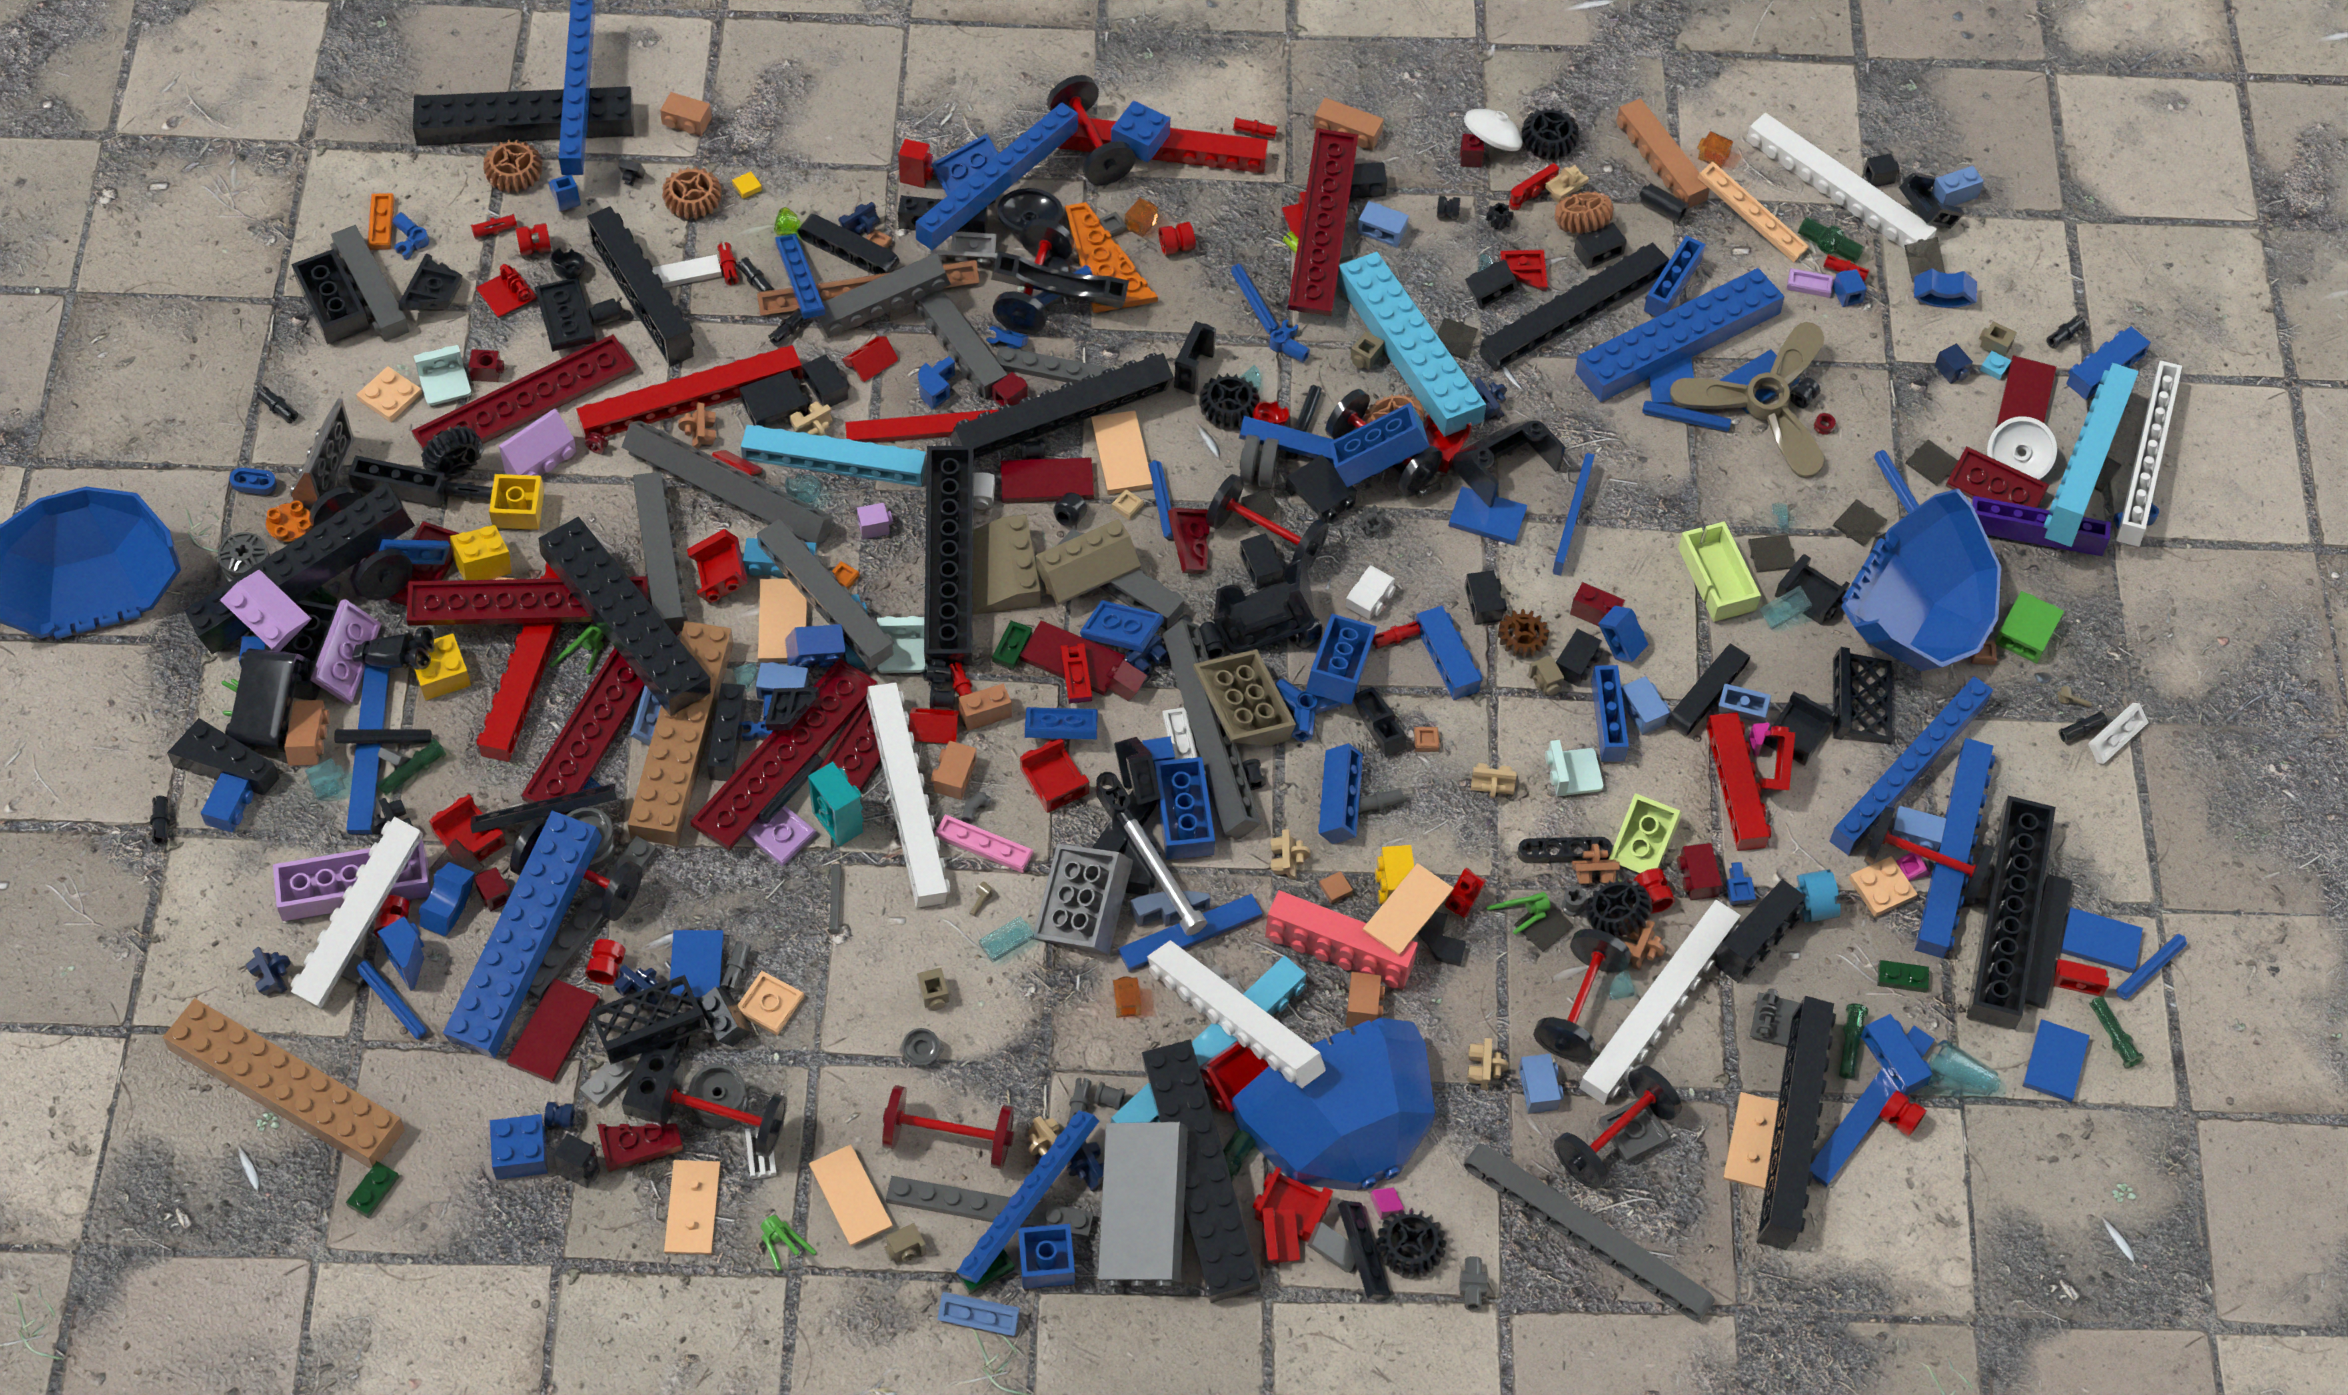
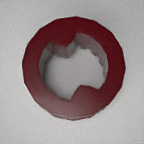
M1821 413L1815 420L1814 429L1819 434L1828 435L1833 431L1836 420L1828 413ZM1822 421H1823V422L1826 421V422H1828L1829 425H1828V426H1823V425L1821 424V422H1822Z
M591 432L589 438L585 441V445L592 452L602 454L604 448L609 444L608 440H606V437L603 438V435L600 436V433Z

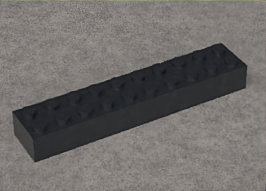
M631 86L590 88L586 138L634 136V102ZM564 89L414 96L413 133L416 145L508 142V139L511 142H515L517 139L519 141L560 140Z
M1151 353L1146 355L1144 360L1138 362L1135 360L1128 361L1123 364V367L1115 369V367L1108 368L1099 376L1088 375L1082 379V382L1076 384L1073 382L1066 383L1061 386V389L1056 391L1052 389L1046 390L1034 399L1026 397L1020 400L1017 405L1011 406V404H1006L998 408L997 412L990 414L987 411L979 414L977 419L971 421L968 419L961 420L954 426L949 440L952 446H973L974 459L1018 444L1020 440L1026 441L1164 392L1168 389L1174 376L1164 353L1158 355Z
M927 446L924 608L925 664H932L933 658L943 659L946 662L945 666H949L952 663L953 666H956L955 662H960L962 666H973V446Z
M386 482L363 498L356 500L341 512L334 514L333 517L322 524L315 526L303 536L296 538L284 548L274 552L265 560L255 564L246 572L233 578L227 584L214 590L208 596L193 603L184 611L197 637L213 655L251 630L220 601L237 582L257 570H261L295 603L380 548L382 539L394 540L413 528L415 524L400 499Z
M579 516L538 538L540 555L670 716L711 693L709 675Z
M2008 795L2001 809L1967 1018L2014 1030L2022 1018L2056 810L2054 806Z
M1804 996L1792 1015L1756 1240L1757 1243L1787 1250L1792 1242H1796L1798 1234L1803 1233L1806 1224V1218L1802 1216L1803 1210H1806L1809 1203V1195L1806 1194L1807 1186H1810L1813 1172L1809 1171L1810 1163L1814 1162L1816 1156V1148H1813V1143L1817 1139L1820 1126L1816 1125L1817 1117L1821 1116L1823 1109L1820 1096L1824 1094L1826 1088V1080H1823L1824 1072H1827L1830 1058L1826 1057L1827 1050H1830L1833 1042L1830 1029L1834 1027L1836 1021V1013H1833L1834 1003L1809 996Z
M1189 1039L1142 1052V1062L1159 1122H1180L1188 1126L1184 1212L1209 1301L1213 1303L1261 1290L1260 1278L1192 1041Z

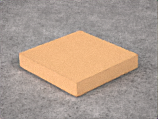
M761 971L737 1006L745 1019L778 1036L803 1000L804 993Z

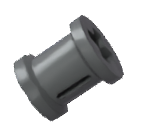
M1571 886L1565 890L1561 908L1567 916L1574 917L1581 914L1584 907L1583 903L1586 899L1585 891L1578 886Z
M1100 1082L1094 1103H1104L1113 1106L1115 1110L1119 1111L1124 1100L1125 1089L1121 1088L1119 1090L1106 1086L1105 1082Z

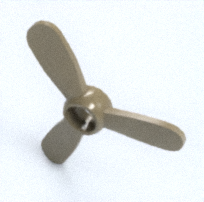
M1803 322L1797 325L1780 348L1771 372L1758 374L1752 378L1748 385L1700 378H1682L1672 384L1670 398L1677 406L1692 409L1746 407L1752 416L1760 420H1767L1780 452L1792 472L1797 476L1803 478L1813 477L1823 468L1824 457L1819 446L1808 429L1787 408L1790 399L1789 386L1808 368L1823 346L1824 334L1816 324ZM1759 389H1770L1776 392L1779 401L1772 405L1763 404L1755 398V393Z

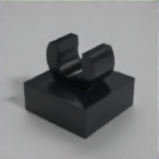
M620 159L618 168L623 174L622 180L625 181L624 184L633 186L635 178H644L645 169L641 163Z

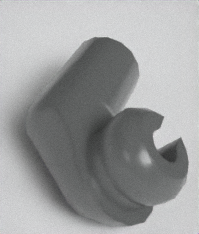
M978 792L967 800L961 820L966 823H972L976 809L979 806L983 808L988 807L991 803V797L986 795L985 792Z

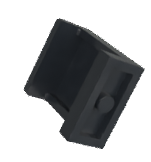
M1915 172L1909 174L1899 187L1901 192L1926 224L1951 229L1965 214L1962 209L1939 202L1931 192L1936 177Z
M1194 322L1175 360L1174 388L1195 395L1198 389L1199 361L1197 360L1200 355L1213 358L1215 354V327L1206 323Z
M790 370L739 388L741 402L753 426L765 427L766 423L800 411L804 417L808 415L809 399L806 394L802 395L800 381L797 377H793Z
M1322 454L1287 476L1285 490L1291 496L1297 493L1317 513L1318 519L1324 522L1333 521L1339 513L1351 509L1356 503L1357 489L1353 485L1347 487L1335 467Z
M1803 553L1779 582L1775 597L1822 625L1826 619L1831 620L1838 609L1836 608L1838 604L1844 603L1842 598L1847 592L1850 583L1846 581L1840 586L1809 566L1811 558Z
M1793 691L1784 710L1774 725H1771L1768 730H1771V727L1782 726L1789 727V732H1795L1793 760L1806 766L1830 728L1835 713L1828 707L1819 705L1807 696ZM1765 736L1763 744L1777 751L1778 738Z
M1137 737L1115 742L1114 747L1122 785L1124 788L1132 786L1137 805L1161 799L1150 751Z

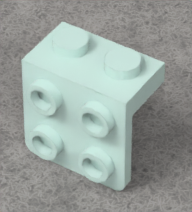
M458 345L447 346L443 349L423 352L414 356L427 405L433 406L471 395L470 385Z
M887 616L877 618L884 634L888 633L894 641V655L878 665V671L880 673L923 672L925 666L924 617L909 616L895 618Z
M1560 740L1550 741L1549 749L1545 751V759L1547 765L1550 766L1551 785L1555 787L1556 796L1599 792L1603 789V781L1594 749L1562 751Z

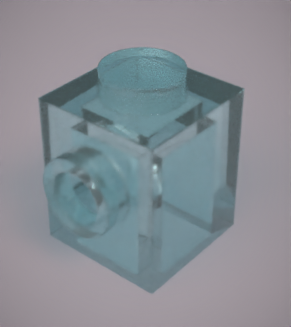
M332 758L305 770L309 784L318 801L328 796H334L345 789L342 779H345L346 775L341 765L336 766Z

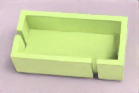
M1725 521L1706 526L1704 534L1702 528L1682 532L1678 549L1703 601H1706V608L1713 622L1756 611L1761 594Z

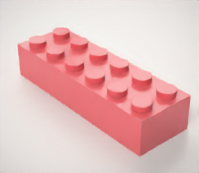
M1280 890L1267 916L1265 937L1269 938L1273 943L1290 946L1299 953H1308L1320 961H1329L1347 971L1352 970L1358 973L1381 975V982H1384L1385 985L1391 988L1404 989L1414 966L1418 945L1417 942L1411 941L1398 956L1362 931L1367 923Z

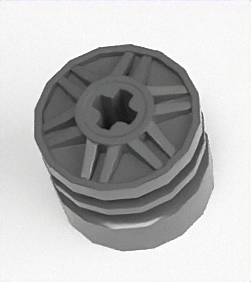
M241 532L229 536L221 543L218 549V561L227 583L270 556L264 539L250 532Z

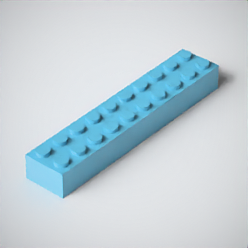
M1374 252L1339 265L1338 286L1371 333L1385 341V353L1445 437L1466 429V424L1472 423L1473 426L1484 422L1486 403L1379 253Z
M2112 363L2109 371H2104L2100 381L2104 385L2099 384L2095 398L2089 409L2090 411L2086 416L2084 426H2082L2072 452L2073 454H2071L2067 469H2065L2061 484L2049 510V513H2052L2053 516L2048 514L2044 524V528L2048 529L2045 535L2046 539L2072 547L2139 371Z

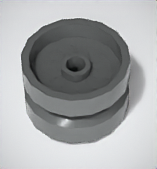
M1247 434L1240 459V477L1244 480V485L1251 486L1255 480L1256 472H1259V487L1271 489L1277 462L1279 439L1267 437L1264 441L1263 449L1260 451L1261 441L1259 436Z
M582 807L571 811L566 816L596 826L602 839L587 869L592 871L603 867L612 859L616 849L613 827L609 817L604 812L595 808Z
M711 1064L700 1069L692 1077L689 1086V1096L742 1112L746 1111L748 1103L745 1083L740 1073L733 1067L724 1064ZM692 1107L697 1120L706 1127L723 1129L738 1122L737 1120Z

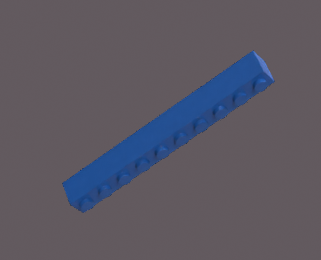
M571 0L558 157L561 175H584L596 14L594 0Z
M1060 103L916 221V240L933 251L1078 131V113L1064 103Z
M1974 676L1835 826L1829 842L1849 856L1870 833L1872 825L1876 826L1879 823L1885 806L1893 808L1987 705L1993 689Z
M1965 738L1959 753L1945 814V828L1937 852L1971 865L1973 855L1970 854V849L1975 848L1978 838L1974 831L1975 828L1979 829L1982 815L1978 813L1980 808H1984L1987 798L1983 791L1984 788L1988 789L1991 775L1987 773L1988 769L1993 768L1996 756L1992 755L1994 745ZM1934 862L1915 951L1944 958L1947 950H1952L1955 937L1951 936L1952 929H1957L1960 916L1956 915L1957 909H1961L1964 901V895H1960L1961 889L1966 888L1969 875Z

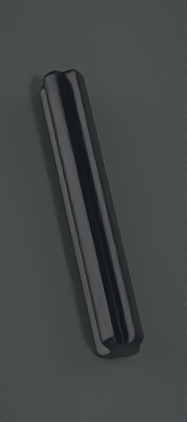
M1310 386L1294 429L1307 432L1321 396L1322 388L1320 386ZM1286 451L1285 456L1295 460L1298 454Z
M336 729L334 741L337 744L431 743L432 731L430 729Z
M815 754L760 811L758 818L765 824L769 823L808 780V776L821 766L823 758Z

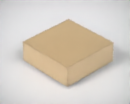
M1127 489L1112 503V509L1128 520L1144 506V501Z

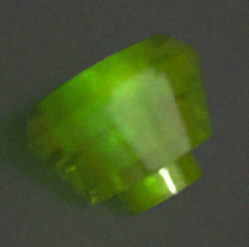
M788 207L780 208L775 220L774 232L778 236L789 235L793 231L797 232L800 225V219H797V214Z

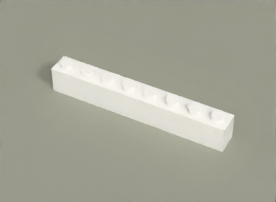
M396 817L391 822L387 821L381 831L383 836L380 842H375L368 854L370 858L367 864H362L355 876L358 879L353 887L349 886L343 895L345 901L340 908L337 907L330 917L332 923L327 930L324 929L317 939L319 945L314 952L311 951L304 961L306 967L301 974L298 973L291 983V987H293L291 992L294 995L320 1009L326 1002L423 837L419 829Z

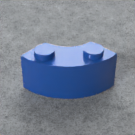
M1932 268L1914 277V298L1924 304L1940 308L1968 306L1977 302V281L1965 271L1947 274Z
M450 862L442 869L437 870L433 878L434 885L432 891L419 908L420 927L446 937L463 912L472 889L475 872Z

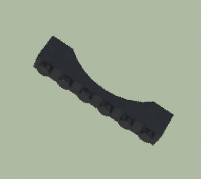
M1000 251L996 255L991 280L1119 309L1125 303L1129 280L1111 276L1075 274L1048 268L1021 256Z

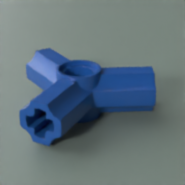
M1280 679L1275 684L1284 703L1293 711V720L1296 725L1292 732V737L1297 741L1305 742L1312 740L1315 714L1342 705L1338 701L1301 691L1285 679Z

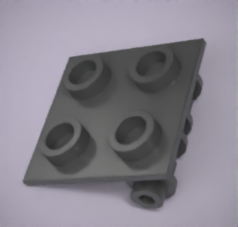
M1768 989L1765 994L1758 992L1750 1037L1788 1046L1792 1015L1800 1003L1780 998L1777 994L1778 991L1775 989Z

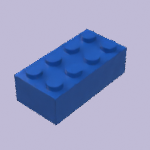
M1411 402L1329 443L1335 469L1347 487L1358 484L1374 474H1379L1384 469L1394 464H1399L1404 459L1429 448L1423 422Z
M1331 613L1310 671L1306 692L1352 705L1372 647L1377 626Z
M1203 758L1154 761L1161 799H1158L1157 802L1166 860L1214 855L1215 836Z

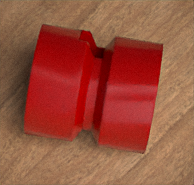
M1189 221L1178 223L1175 228L1173 226H1164L1158 229L1160 246L1165 256L1178 252V249L1184 252L1196 248L1194 231Z
M546 223L536 224L532 229L528 226L516 228L521 256L532 255L535 250L539 253L552 251ZM538 235L539 242L533 244L532 236Z
M1648 869L1634 878L1633 882L1637 880L1641 886L1643 885L1651 897L1653 912L1650 914L1667 910L1675 903V898L1670 887L1667 886L1668 882L1662 869Z
M396 895L387 896L375 919V936L380 938L379 930L402 917L408 918L410 902L406 898Z
M609 939L596 940L591 952L594 958L588 961L585 971L586 977L598 984L613 985L618 979L619 966L622 964L626 952L625 947Z
M1896 1090L1881 1110L1879 1117L1890 1125L1893 1123L1897 1124V1130L1909 1137L1917 1128L1927 1110L1916 1102L1909 1103V1097Z

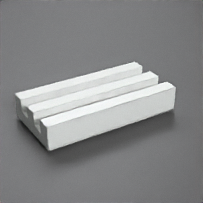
M760 1127L755 1128V1130L745 1129L751 1180L776 1176L774 1150L769 1156L770 1171H765L764 1157L758 1155L760 1172L755 1173L751 1137H756L757 1139Z

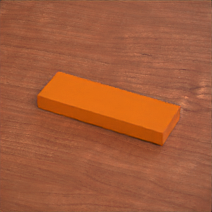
M394 193L371 194L368 231L369 250H391Z

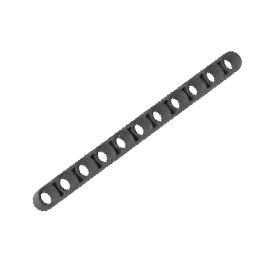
M1478 1143L1463 1163L1465 1169L1470 1174L1689 1319L1700 1322L1714 1303L1715 1299L1709 1291L1487 1145Z

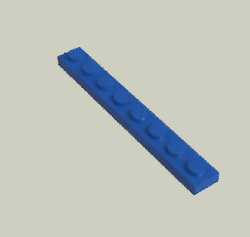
M1079 1110L1070 1119V1123L1056 1137L1054 1144L1040 1158L1038 1165L1025 1178L1022 1186L1009 1199L1006 1207L994 1219L993 1224L986 1233L980 1237L974 1249L963 1259L961 1266L956 1271L961 1278L977 1284L1099 1123L1094 1114Z

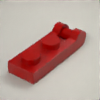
M1552 163L1513 187L1510 194L1509 208L1514 211L1519 210L1522 203L1538 196L1541 191L1546 189V183L1558 176L1560 168L1555 163Z
M1079 643L1073 647L1060 645L1068 704L1091 702L1092 692L1084 643Z

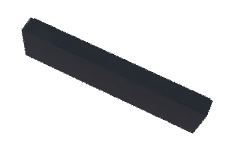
M1343 1200L1337 1205L1367 1299L1386 1300L1391 1297V1293L1362 1203Z

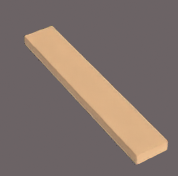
M1714 162L1710 163L1699 173L1697 177L1793 263L1808 250L1809 246Z

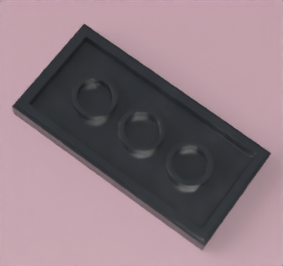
M578 277L534 287L552 352L596 342Z

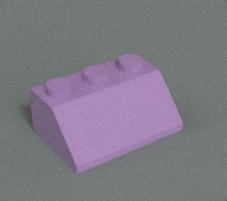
M555 408L499 445L504 470L509 475L542 476L546 472L552 471L555 466L564 460L570 459L577 452L574 438Z
M257 570L237 582L220 599L225 606L274 651H280L311 620L261 570Z

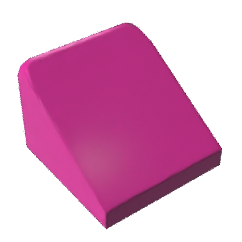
M1770 723L1753 724L1749 741L1755 757L1760 753L1765 739L1764 733L1768 731Z
M1909 853L1896 860L1897 865L1908 881L1932 874L1922 856Z
M1394 1187L1371 1191L1370 1198L1380 1220L1389 1217L1392 1213H1399L1401 1209L1404 1210Z

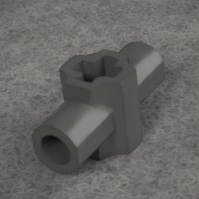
M1469 1256L1465 1259V1271L1460 1272L1459 1281L1460 1295H1464V1307L1471 1311H1477L1482 1308V1296H1486L1487 1272H1482V1259L1476 1256Z

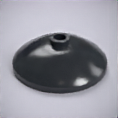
M1022 188L1011 191L1001 198L998 203L997 214L1000 222L1006 228L1020 234L1025 223L1032 219H1047L1060 224L1063 217V207L1061 202L1047 191L1036 188Z

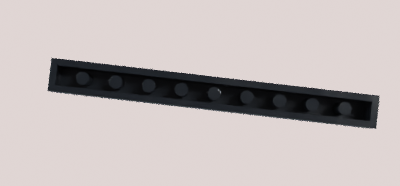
M1653 242L1647 246L1640 247L1630 256H1624L1616 264L1607 266L1595 276L1591 275L1578 286H1572L1564 294L1555 296L1545 305H1539L1531 313L1520 316L1512 324L1505 325L1493 335L1484 337L1481 341L1479 355L1497 372L1657 279L1670 259Z

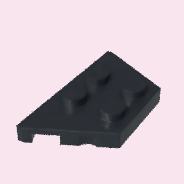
M426 253L399 301L398 310L449 308L462 284L463 275L450 269L443 262L437 264L432 261V255Z

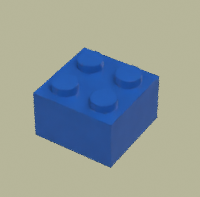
M1133 100L1111 128V142L1123 141L1128 143L1136 158L1149 163L1170 135L1171 117Z
M842 624L795 627L785 638L788 666L796 665V667L809 668L810 665L819 664L820 668L831 667L845 653Z
M542 1114L490 1120L492 1169L496 1180L548 1174L546 1130Z
M1070 1224L1018 1228L1022 1288L1075 1285Z

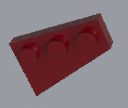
M1171 508L1168 511L1182 573L1203 574L1207 570L1208 546L1206 542L1210 527L1206 523L1208 512L1206 509Z
M666 1123L664 1127L656 1124H645L644 1126H630L629 1124L607 1126L606 1124H597L608 1172L684 1150L677 1123Z

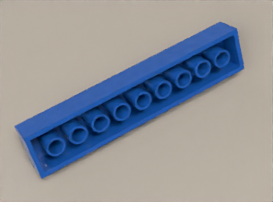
M1756 268L1578 355L1575 373L1601 403L1689 356L1692 358L1781 314L1785 296L1759 268Z
M551 811L443 1031L449 1042L490 1058H496L602 839L596 826Z

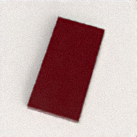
M2013 355L1995 428L2004 421L2015 417H2031L2044 423L2057 366Z
M1966 446L1946 483V487L1952 490L1959 488L1965 496L1973 499V496L2038 508L2049 488V484Z
M1092 457L1001 461L1002 503L1058 501L1068 492L1076 493L1084 500L1094 499Z
M422 521L412 540L448 541L450 548L444 564H412L413 572L409 581H442L454 561L450 536L459 533ZM408 583L397 594L387 598V600L407 606Z
M1040 620L1021 652L1020 660L1065 679L1060 645L1073 647L1079 643H1084L1091 690L1105 696L1109 689L1105 686L1109 679L1106 675L1113 664L1117 666L1125 660V655Z
M867 698L863 701L819 767L821 769L834 762L838 769L842 768L845 771L850 785H855L860 793L881 763Z
M554 978L507 1060L508 1066L554 1083L591 1016L589 1010L597 1006L600 1000L599 996Z

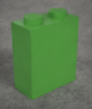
M2021 591L1998 633L1995 644L2037 664L2064 611L2053 604H2048L2036 598L2034 595Z

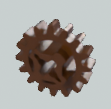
M1521 609L1520 614H1517L1514 610L1511 617L1509 615L1504 616V621H1500L1498 637L1500 638V645H1506V652L1513 650V656L1521 653L1523 658L1526 657V653H1530L1533 657L1536 650L1542 652L1543 646H1546L1548 642L1549 630L1546 629L1547 622H1541V615L1534 617V611L1525 614V610Z

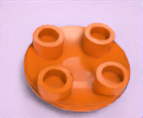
M292 501L291 503L270 508L267 511L266 529L273 538L284 542H292L312 529L309 520L310 511L300 501Z

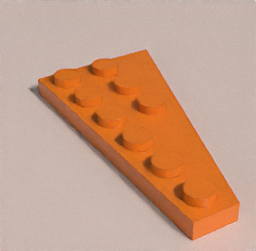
M1086 202L1066 205L1065 214L1070 232L1074 238V246L1080 267L1088 265L1094 276H1111L1129 280L1126 299L1122 308L1158 302L1157 294L1151 291L1144 277L1141 278L1128 256L1118 244H1115L1108 230L1102 227L1099 218ZM1090 302L1093 313L1119 309Z

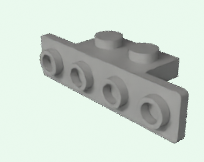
M955 232L952 234L951 251L928 250V255L937 253L941 262H946V259H954L956 263L976 260L978 264L988 265L990 261H995L997 255L996 234Z

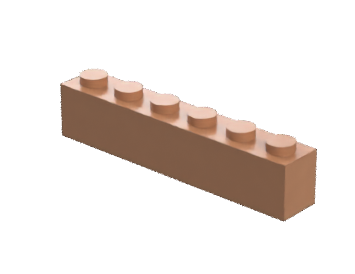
M1640 98L1619 107L1616 118L1617 125L1620 129L1624 130L1630 142L1635 144L1641 156L1646 158L1652 170L1660 176L1664 185L1671 190L1674 196L1689 203L1688 208L1707 201L1710 188L1697 178L1700 172L1643 100Z

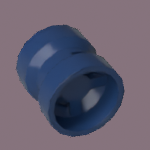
M548 1101L544 1114L545 1127H555L558 1124L562 1128L572 1129L575 1105L565 1103L559 1106L557 1102Z

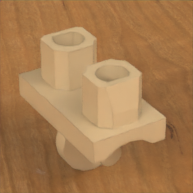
M1573 165L1570 168H1563L1560 175L1546 183L1545 188L1551 192V198L1559 203L1560 200H1564L1569 194L1579 191L1583 185L1588 183L1589 177L1583 175L1577 166Z
M816 401L808 407L809 415L804 417L801 412L792 414L790 421L794 432H805L818 436L826 435L824 430L829 428V424L832 423L831 408L828 404L822 406Z
M1478 763L1476 767H1473L1471 790L1490 792V798H1495L1496 793L1514 795L1517 772L1512 771L1511 766H1501L1499 770L1490 769V766L1487 764Z
M1289 829L1282 830V836L1271 839L1272 852L1274 854L1282 853V858L1271 860V870L1275 875L1286 874L1289 879H1297L1296 864H1304V859L1310 857V848L1303 846L1302 840L1296 841L1295 838L1291 837Z
M1485 1038L1483 1044L1476 1043L1469 1046L1468 1060L1481 1061V1066L1469 1065L1467 1082L1480 1084V1090H1488L1491 1071L1494 1078H1500L1501 1072L1507 1071L1509 1066L1508 1061L1502 1059V1054L1499 1052L1494 1053V1058L1491 1059L1492 1039Z
M1041 1116L1034 1118V1124L1028 1131V1139L1032 1143L1028 1151L1031 1155L1040 1153L1043 1156L1054 1144L1057 1137L1055 1134L1058 1132L1059 1127L1054 1118L1043 1120Z

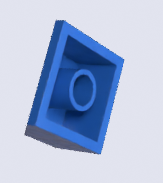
M402 917L379 930L378 934L386 956L409 990L412 991L416 987L424 960L421 948L425 946L419 937L421 934L414 922L409 924L406 918Z

